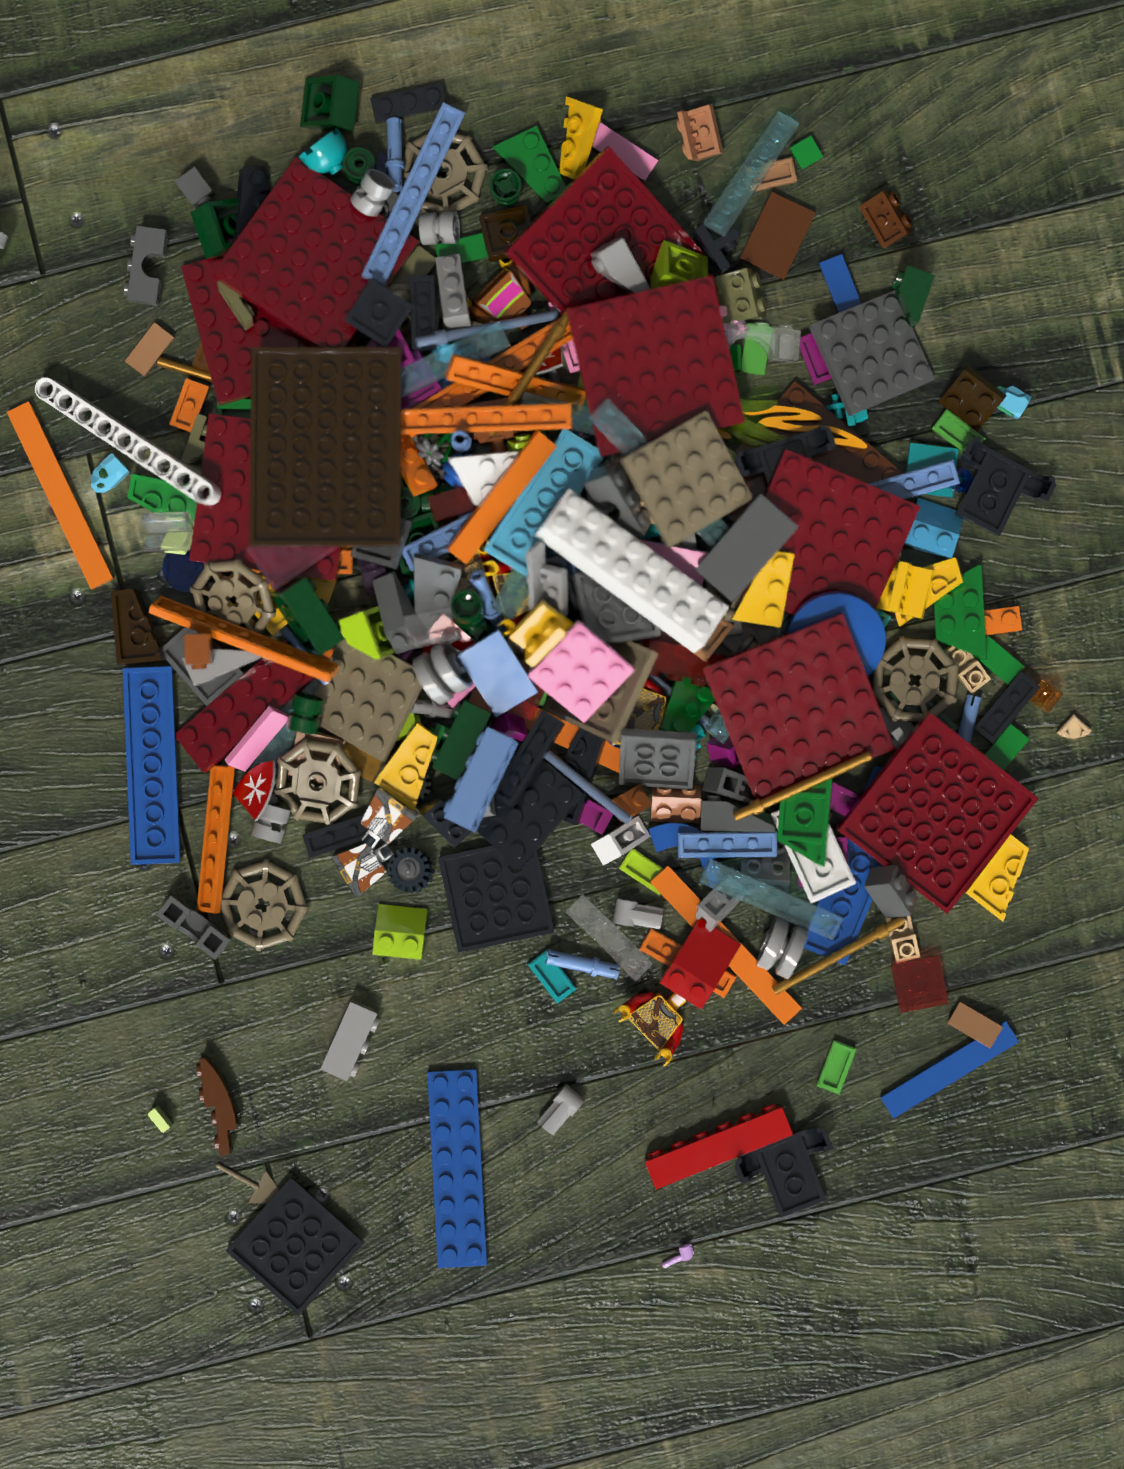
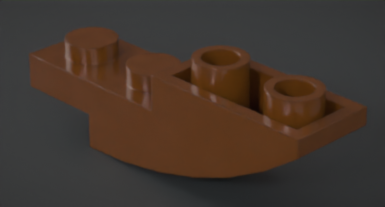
M202 1056L200 1063L196 1064L198 1078L202 1077L203 1087H199L200 1102H204L205 1108L215 1107V1110L211 1112L212 1124L217 1125L218 1135H214L215 1150L220 1151V1156L230 1155L232 1153L230 1130H235L239 1127L237 1109L223 1075L208 1056Z

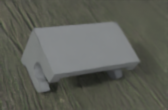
M728 874L699 903L696 918L699 920L703 917L707 921L705 928L711 932L742 900L747 889Z

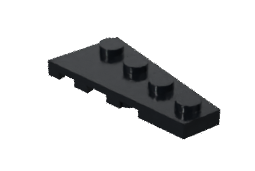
M581 728L568 748L563 761L592 784L606 739ZM556 768L560 774L585 794L563 820L579 825L588 793Z

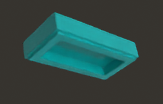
M546 950L528 963V966L558 1004L577 988L561 967L545 964L548 951Z

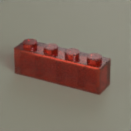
M643 639L642 644L643 647L658 653L649 675L659 677V673L668 674L667 679L682 682L683 678L691 679L690 684L705 687V684L708 683L702 667L728 657L713 653L705 662L683 646L652 639Z

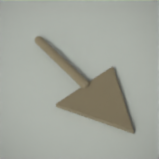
M219 1163L216 1164V1168L255 1188L248 1203L267 1204L279 1191L266 1171L259 1184H256Z

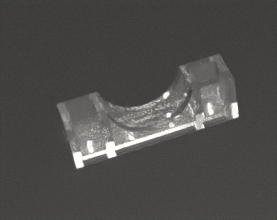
M732 320L731 324L723 323L728 348L738 339H750L757 342L765 350L769 361L793 363L799 360L801 330H793L791 325H778V328H770L769 323L760 322L755 323V326L745 325L746 322L741 320Z
M583 893L565 910L635 981L653 965V962Z

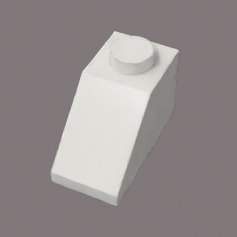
M636 816L628 824L624 823L592 843L591 846L602 864L605 865L651 836L639 816Z

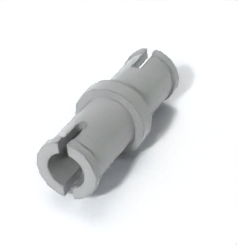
M429 698L427 700L416 699L410 713L423 714L427 718L441 717L452 719L454 710L449 704L444 703L440 705Z

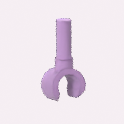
M692 1244L680 1246V1255H676L663 1262L662 1266L664 1269L676 1262L690 1260L694 1254Z

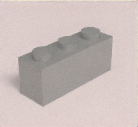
M460 254L436 257L446 330L451 331L471 327Z
M351 1000L320 1069L345 1081H348L350 1076L355 1077L360 1067V1063L356 1061L360 1053L365 1055L370 1041L366 1040L369 1032L375 1033L380 1019L377 1018L379 1011Z

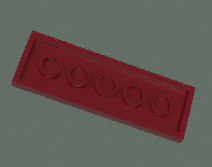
M283 640V641H282V643H285V644L290 645V644L288 643V641H286V640ZM262 658L175 733V737L201 771L207 773L235 748L269 706L280 710L292 700L293 693H300L316 678Z

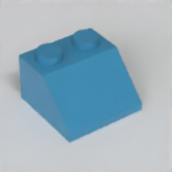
M917 498L915 504L921 507L904 545L947 560L951 559L960 535L963 518L955 515L956 510Z

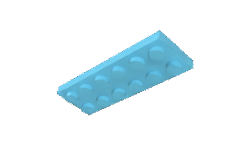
M567 429L562 430L554 442L557 447L519 495L484 550L526 577L528 575L527 550L539 541L542 542L534 535L559 498L568 489L580 496L585 488L584 483L591 470L597 469L605 456H599L598 448Z

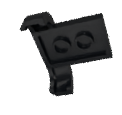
M820 425L810 431L747 451L742 450L736 458V463L742 478L764 472L767 484L769 485L784 448L813 460V456L834 449L836 443L831 428Z
M980 437L968 440L960 457L963 463L976 472L955 515L998 537L1001 535L1020 495L1045 503L1049 501L1056 483L1053 476H1044L1031 471L988 448L980 442Z
M811 1127L739 1156L734 1167L741 1184L750 1181L752 1177L763 1172L779 1216L782 1218L826 1201L809 1154L819 1151L826 1152L833 1149L826 1130L820 1127Z

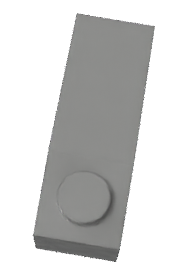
M614 238L590 253L594 259L592 264L595 270L630 295L651 290L623 238Z
M212 649L213 664H207V669H192L191 664L185 666L193 685L198 686L263 657L248 651Z

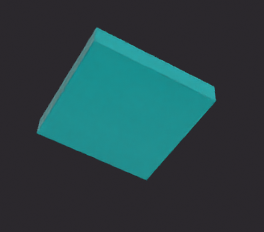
M909 443L905 473L954 460L955 467H957L959 449ZM954 486L923 495L953 498Z

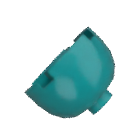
M336 128L311 146L308 151L303 152L298 158L315 172L322 175L330 172L334 175L343 168L341 162H343L348 152L347 143L341 132Z

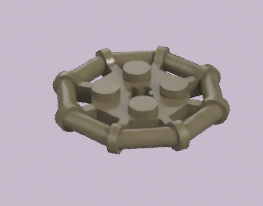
M428 133L411 143L407 142L405 144L406 149L402 160L405 164V169L402 171V186H404L410 173L414 154L418 156L419 149L422 148ZM456 133L452 142L460 145L456 150H448L441 165L443 169H449L446 173L447 177L436 176L427 196L432 195L436 198H442L443 206L424 201L420 210L430 213L435 212L437 215H440L442 212H458L474 202L478 203L480 200L478 197L485 173L488 171V165L484 163L470 135L464 136ZM464 149H466L474 165H466L461 156ZM475 172L471 190L464 186L467 174ZM460 191L466 195L448 206V198Z
M239 558L235 561L212 562L210 560L204 564L205 568L195 583L190 585V592L193 593L196 609L210 615L215 614L220 619L236 625L245 624L247 629L261 634L269 621L276 616V609L273 608L268 587V579H263ZM221 571H233L234 575L227 577ZM242 575H244L247 579H249V580H250L251 582H253L255 585H253V584H251L249 581H247L244 577H242ZM211 576L216 581L212 588L205 586ZM258 590L260 592L262 604L259 603V600H256L255 595L257 594ZM203 595L209 597L208 606L210 610L208 611L206 609ZM236 596L238 605L233 604L229 597ZM256 612H259L262 616L255 624L252 617Z
M900 636L898 637L899 640L884 651L880 663L873 671L872 691L875 699L890 715L891 721L895 723L896 721L918 723L927 712L925 704L937 695L943 699L928 711L937 717L957 701L956 686L958 669H960L959 664L956 665L936 639L925 640ZM907 648L927 649L925 656L909 655ZM902 650L904 658L897 664L892 666L886 663ZM932 652L946 668L941 670L936 668L929 659ZM885 668L890 671L889 686L882 688L883 670ZM948 673L946 693L939 690L940 675ZM909 675H919L921 677L919 680L921 685L919 687L916 685L910 686L908 684L910 682ZM891 691L900 701L898 708L892 704L884 693ZM905 705L920 706L922 713L903 712L902 710Z
M304 738L296 747L285 755L278 757L276 788L273 789L274 794L278 795L288 809L291 810L295 820L302 819L325 823L329 826L333 825L335 820L352 808H357L359 804L357 801L359 781L362 771L341 748V744H331ZM312 750L331 753L328 759L314 757ZM305 753L306 760L300 765L296 766L292 763L294 759ZM335 757H337L348 772H340L339 767L333 763ZM287 770L293 773L292 785L288 786L286 785ZM319 777L323 784L316 788L315 783H312L311 779ZM350 779L347 796L342 793L343 780ZM289 792H293L300 797V802L302 803L300 807ZM338 799L343 802L334 810L329 811L328 805ZM306 806L321 808L322 813L307 811L305 808Z
M264 859L262 862L240 869L234 868L222 892L221 913L227 929L226 934L256 948V951H262L264 948L294 940L293 936L305 913L309 912V906L306 905L298 880L300 877L271 863L269 859ZM263 872L262 880L248 883L244 878ZM269 873L285 880L286 883L282 886L268 880ZM240 882L244 889L238 900L230 899ZM289 886L291 887L296 905L288 903L285 889ZM260 898L270 903L266 907V912L256 907ZM229 905H237L241 921L236 925ZM288 910H294L295 913L286 928L282 921ZM246 924L258 930L257 938L239 928ZM278 927L282 932L263 938L264 930Z

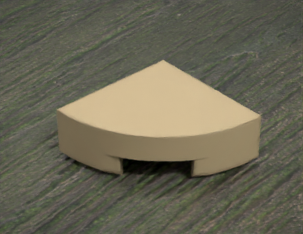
M1072 714L1056 733L1064 738L1077 739L1088 735L1092 730Z

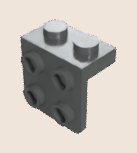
M777 840V857H741L739 883L747 889L746 894L755 895L761 893L772 896L788 894L790 856L784 844Z

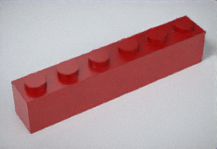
M775 1103L766 1105L761 1108L762 1112L755 1115L752 1112L746 1113L739 1117L740 1121L730 1124L729 1121L716 1126L717 1130L707 1133V1130L696 1133L693 1135L694 1139L685 1142L684 1139L670 1144V1149L665 1151L656 1149L647 1154L648 1157L644 1160L655 1189L792 1136L793 1133L781 1104L778 1106Z

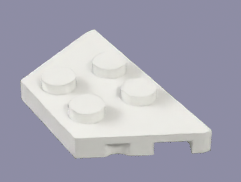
M521 450L448 457V461L456 471L462 486L465 487L471 502L474 505H479Z

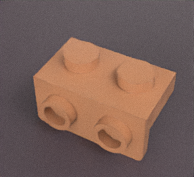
M709 104L690 111L681 110L677 112L679 118L677 119V127L682 133L684 140L682 149L688 160L700 161L724 153L713 105Z
M693 784L692 789L652 787L651 822L700 823L701 786Z

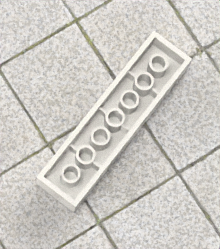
M570 489L559 498L534 535L693 653L706 644L729 608Z

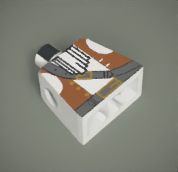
M379 787L361 821V824L369 829L363 836L362 841L371 848H374L380 838L389 844L419 815V812L412 810Z
M387 843L376 850L363 844L332 857V860L356 898L387 872L383 862L390 859L394 853Z

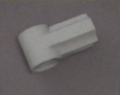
M617 898L613 923L632 927L638 925L660 929L664 908L642 905L636 901Z
M567 1084L556 1094L552 1100L553 1103L537 1121L542 1128L552 1135L556 1133L569 1116L575 1114L585 1101L581 1095Z

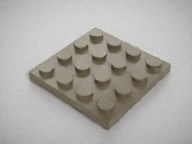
M707 411L699 413L620 459L667 547H672L753 499Z
M344 638L343 641L337 644L330 659L331 662L339 665L338 672L326 685L319 681L313 694L325 700L322 714L317 716L320 720L319 726L381 762H386L422 689V685L415 674L412 664L394 654L376 660L348 645Z
M631 641L608 645L634 667V671L585 722H582L550 694L542 710L617 744L621 736V729L625 728L658 656V653Z

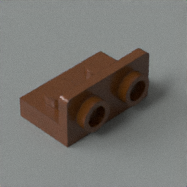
M890 190L880 192L859 206L883 249L914 232L911 218L908 214L903 213L899 206L901 205L899 197Z

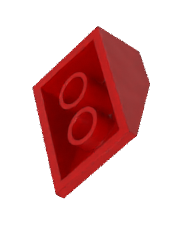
M702 918L696 922L660 977L662 985L699 1009L703 1008L741 946L739 942L716 927L711 932L705 928L707 922Z

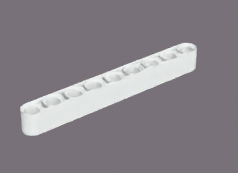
M41 378L37 381L35 393L40 399L195 501L206 505H214L220 500L221 490L215 483L61 382L50 378ZM52 384L53 391L50 395H47V388ZM71 397L72 405L67 408L66 402ZM91 410V419L86 421L85 415ZM108 423H111V431L106 434L105 427ZM130 435L131 443L125 447V438ZM149 448L151 455L145 460L144 452ZM169 461L170 470L165 473L164 464ZM189 474L190 482L184 486L183 479ZM209 487L210 495L204 499L203 491Z

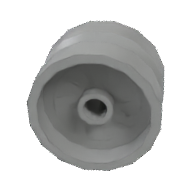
M444 640L431 648V654L424 652L413 659V668L419 682L427 694L440 705L454 698L455 692L460 694L473 684L472 679L457 658V650Z
M776 916L761 943L755 966L769 970L778 958L775 967L776 974L789 979L801 956L809 930L796 925L791 929L788 937H786L789 930V922Z

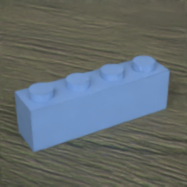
M488 727L485 732L479 735L477 740L478 748L475 754L469 756L464 777L461 776L455 785V790L457 791L453 799H449L444 808L446 813L444 818L475 833L518 746L514 739Z

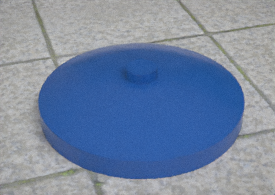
M843 591L821 593L804 602L793 614L786 634L842 612L868 677L880 663L886 644L883 622L875 608L862 597Z

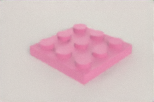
M577 621L566 632V635L528 673V677L582 722H585L634 671V667L581 622Z

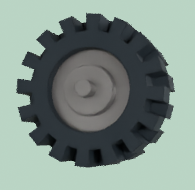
M408 847L396 851L397 854L390 857L392 859L391 863L387 864V867H389L387 875L390 876V883H393L395 888L409 893L420 892L422 888H427L429 886L427 883L433 880L431 874H434V869H432L434 864L433 861L429 860L428 854Z

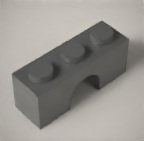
M137 226L136 232L131 234L130 245L134 249L133 256H129L127 262V271H130L129 281H125L124 295L127 296V300L130 303L152 306L160 305L163 282L159 278L148 277L145 273V265L153 257L166 258L169 233L165 229Z
M614 462L591 470L584 485L595 503L603 501L614 503L619 509L614 511L611 520L635 538L644 536L651 524L650 515L642 507L637 493L632 490L625 473L620 470L617 463Z
M175 894L169 897L156 915L173 929L179 930L191 938L197 947L215 960L220 957L233 939Z

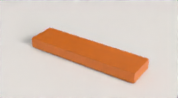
M651 928L639 950L668 966L681 947V944ZM725 971L713 992L725 998L736 976Z

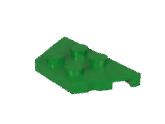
M977 565L962 574L963 583L934 603L935 632L938 642L987 660L982 565Z
M833 778L780 801L777 840L821 867H825Z

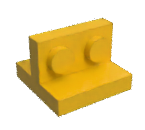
M896 562L876 609L923 619L934 571L916 567L905 562Z
M541 600L509 635L510 639L525 649L526 662L534 667L566 635V632L574 623Z

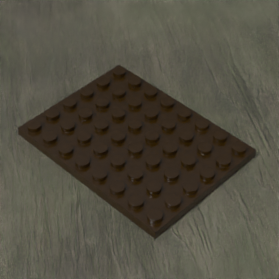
M401 347L251 348L250 547H400Z

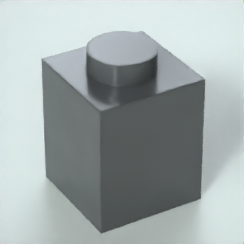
M195 167L175 181L195 209L207 202H211V197L215 195Z

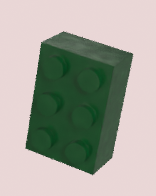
M290 575L269 590L271 598L308 652L321 656L344 640L341 634V626L337 620H332L328 614L330 609L323 599L319 600L315 593L317 588L311 579Z
M464 701L463 704L458 703L452 714V717L456 719L452 727L447 725L441 737L445 742L441 749L436 748L430 760L434 763L432 768L457 780L463 776L467 760L474 753L478 737L484 732L492 713L467 701Z

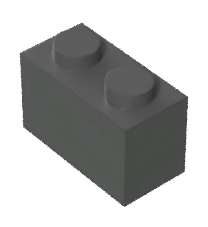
M897 865L870 868L864 887L885 918L911 916L918 896Z

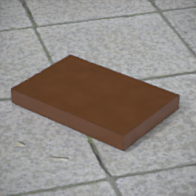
M771 192L740 260L784 280L816 212Z

